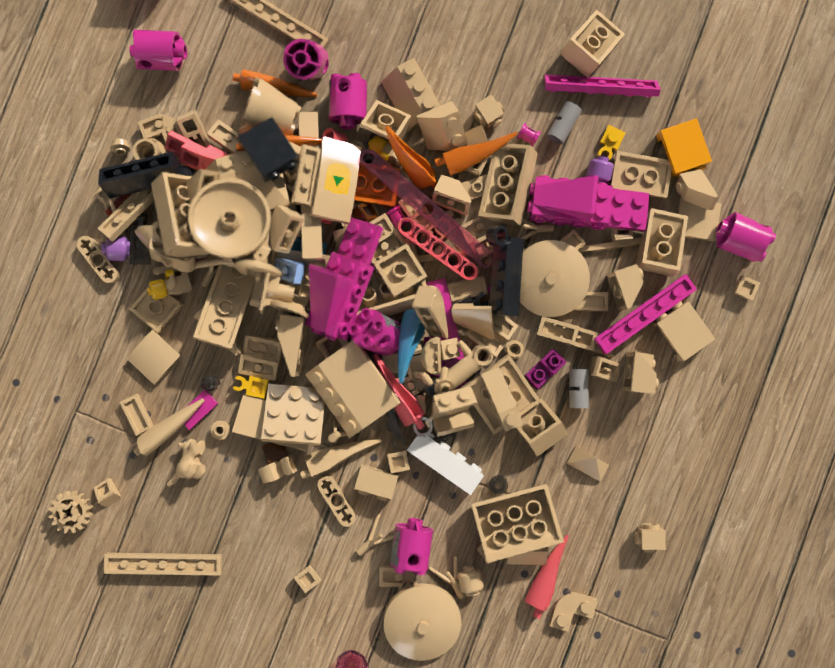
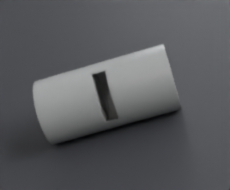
M565 102L546 136L551 141L563 145L582 112L581 108L572 102Z
M569 369V408H589V370Z

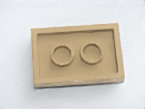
M616 151L610 186H613V189L649 193V197L667 198L672 173L669 160Z

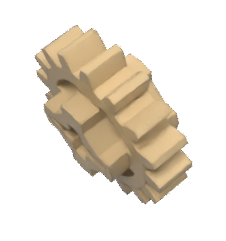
M77 490L72 492L66 491L64 495H57V499L51 501L54 506L48 509L53 512L52 515L48 516L51 519L54 518L52 526L59 525L57 530L60 531L64 528V533H69L70 531L75 533L78 529H84V524L87 525L91 522L88 517L93 516V513L89 512L93 505L87 504L90 498L83 499L85 494L81 493L78 495ZM67 499H72V500H73V501L70 502V503H69V502H64V501L67 500ZM71 521L78 522L77 524H69Z

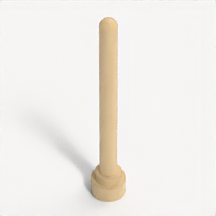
M220 257L196 261L195 269L223 264L228 267H235V262L240 260L239 258L226 259ZM161 266L155 267L153 273L159 275L165 274V271L172 269L174 272L179 270L173 267Z

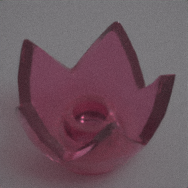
M348 650L337 657L335 668H369L362 653L356 650ZM349 662H354L356 666L350 667Z

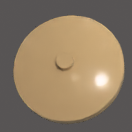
M225 178L207 184L196 194L190 205L188 221L193 237L205 251L220 258L235 259L253 253L263 244L270 231L271 213L264 195L255 186L243 180Z
M545 240L531 245L523 252L520 303L526 309L540 316L557 317L571 312L583 301L589 288L590 274L584 257L576 248L562 241Z
M420 583L403 588L392 597L384 613V632L389 644L400 655L412 660H431L445 654L455 644L461 631V615L455 599L446 590L432 584Z

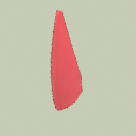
M377 354L373 355L377 370L401 402L394 409L403 425L406 427L415 423L418 430L425 427L421 420L425 412L416 398L399 383V380Z
M566 535L563 538L564 542L558 544L548 556L546 565H542L524 600L536 607L533 617L540 619L543 611L548 610L553 597L559 564L569 535Z

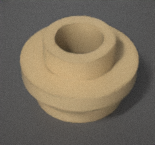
M118 138L112 141L110 149L117 155H125L130 152V145L127 140Z
M517 340L509 341L505 345V354H509L512 359H518L523 355L524 347ZM512 346L517 347L516 353L511 352Z
M216 421L211 426V434L215 439L223 440L229 436L230 426L225 421ZM218 427L223 428L222 434L217 432Z

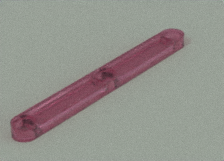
M365 149L361 152L360 163L476 264L482 268H490L492 266V252L375 151ZM367 153L374 156V161L370 164H366L363 161V156ZM425 204H430L433 207V212L429 215L424 214L422 211V207ZM482 255H490L491 263L489 265H484L481 262Z

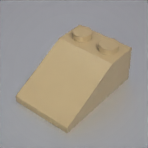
M596 10L572 36L559 54L589 78L625 34Z
M650 208L646 231L643 232L636 261L638 268H641L643 271L671 277L680 271L688 216Z
M280 315V319L277 318L275 330H278L277 335L290 375L298 377L301 376L308 332V326L305 325L307 319Z

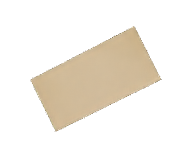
M243 395L232 433L261 440L266 401ZM271 442L306 452L309 449V445Z

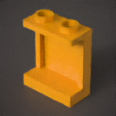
M697 118L663 129L656 134L657 141H662L672 169L671 177L677 176L679 178L682 173L692 170H704L707 168L706 165L712 162Z

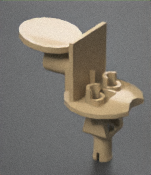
M269 231L263 244L246 260L235 262V268L244 275L249 274L256 277V283H261L260 287L264 288L259 309L260 314H263V309L266 305H271L288 314L308 319L309 314L305 312L304 307L292 302L295 287L279 284L283 273L273 265L268 264L267 259L271 252V247H269L271 238Z

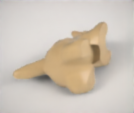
M189 439L183 443H178V446L183 450V455L177 465L176 473L167 483L168 487L174 485L179 478L199 479L204 475L206 468L200 462V457L205 451L204 440H200L197 443L196 440Z

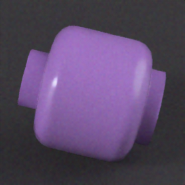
M598 156L597 159H591L587 170V177L595 175L599 176L598 182H609L614 165L608 162V157Z
M118 236L113 242L107 238L106 242H102V254H106V258L109 261H125L127 257L131 256V241H128L124 236Z

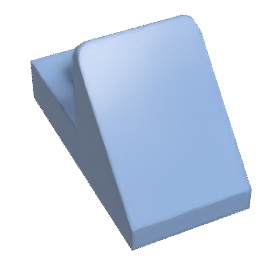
M276 257L274 267L283 273L280 279L294 284H301L304 277L305 262Z

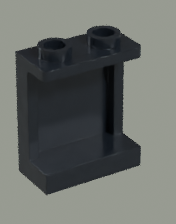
M273 117L238 136L239 144L250 156L261 173L264 182L276 180L281 173L286 170L291 171L295 169L299 163L297 153Z

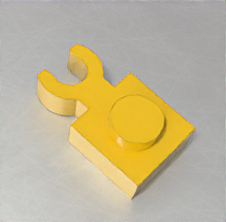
M608 125L599 143L604 147L597 152V157L601 156L602 152H605L610 160L613 155L612 150H618L626 132Z
M242 376L235 377V379L241 380L242 385L241 387L234 386V390L241 391L247 389L246 395L266 399L270 380L249 376V381H247Z

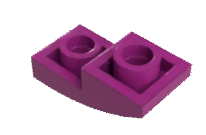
M553 348L524 377L537 390L566 361Z

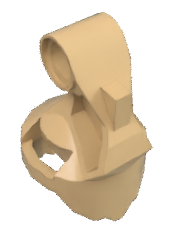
M159 221L152 225L137 227L134 232L148 248L151 259L162 262L167 268L173 267L185 273L192 272L196 268L195 256L178 257L165 255L161 231L156 232L160 228Z

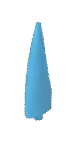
M414 309L404 311L398 342L399 383L401 384L404 381L415 350L425 332V327Z

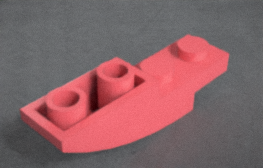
M172 130L167 134L165 150L173 151L175 155L179 156L180 163L193 169L205 170L216 158L229 155L212 145L205 148Z

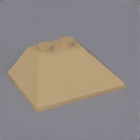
M246 151L216 158L205 169L218 172L217 180L234 178L252 184L264 195L270 211H273L276 205L291 206L283 173L274 181L264 182L261 173Z

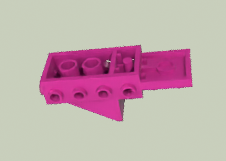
M541 175L535 178L534 183H530L529 194H532V198L528 202L527 213H530L529 220L537 223L548 222L555 225H572L577 228L588 227L594 230H602L607 227L645 232L649 193L613 189V186H609L607 183L598 182L599 176L595 175L571 180L568 178L552 179L549 176Z
M351 217L337 253H331L326 269L313 264L309 265L311 309L305 325L312 328L311 332L319 335L326 333L325 337L336 341V338L347 341L350 334L349 326L357 315L374 267L370 266L384 228Z

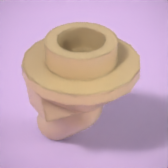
M441 367L440 378L435 381L434 388L438 394L450 392L454 389L453 382L447 379V367Z

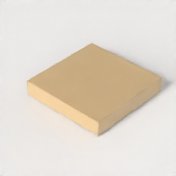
M145 289L129 310L157 334H160L184 304L173 295L154 300L151 295L148 296L147 289Z

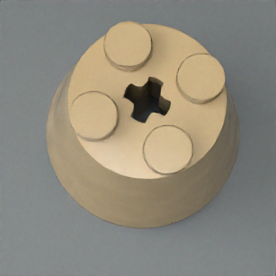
M255 77L241 118V127L238 130V134H243L273 117L284 135H293L296 126L293 124V121H295L296 117L298 118L301 106H298V103L263 79Z

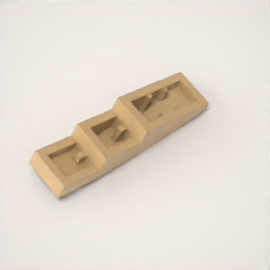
M542 316L537 335L604 355L593 339L599 335L598 332ZM614 349L605 354V356L612 357Z

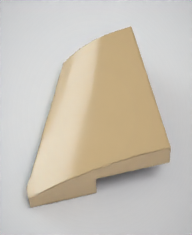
M473 303L453 305L452 316L454 323L489 339L495 338L491 306H473Z

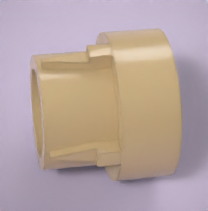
M154 138L140 139L132 146L134 160L147 158L151 152H155L154 156L168 152L165 150V146Z

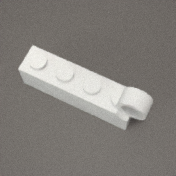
M421 417V420L429 423V430L421 433L417 430L414 423L413 429L417 435L407 448V451L471 495L484 477L481 473L482 469L474 463L470 465L465 462L467 458L459 452L456 454L452 453L449 450L451 447L443 441L440 443L433 439L435 436L431 433L433 429L431 420L427 417Z

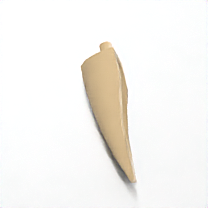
M202 398L152 426L138 437V446L133 450L134 453L145 456L151 454L182 427L205 400Z
M381 439L348 442L305 455L308 469L301 471L300 474L303 479L309 476L315 478L331 471L353 455L382 441Z

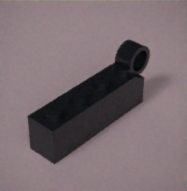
M171 151L99 169L98 185L111 199L152 189L151 183L162 172L190 177L195 172L188 166H181L174 152Z
M491 226L486 232L487 242L493 246L489 306L492 308L493 315L519 316L524 239L508 237V231L504 226Z

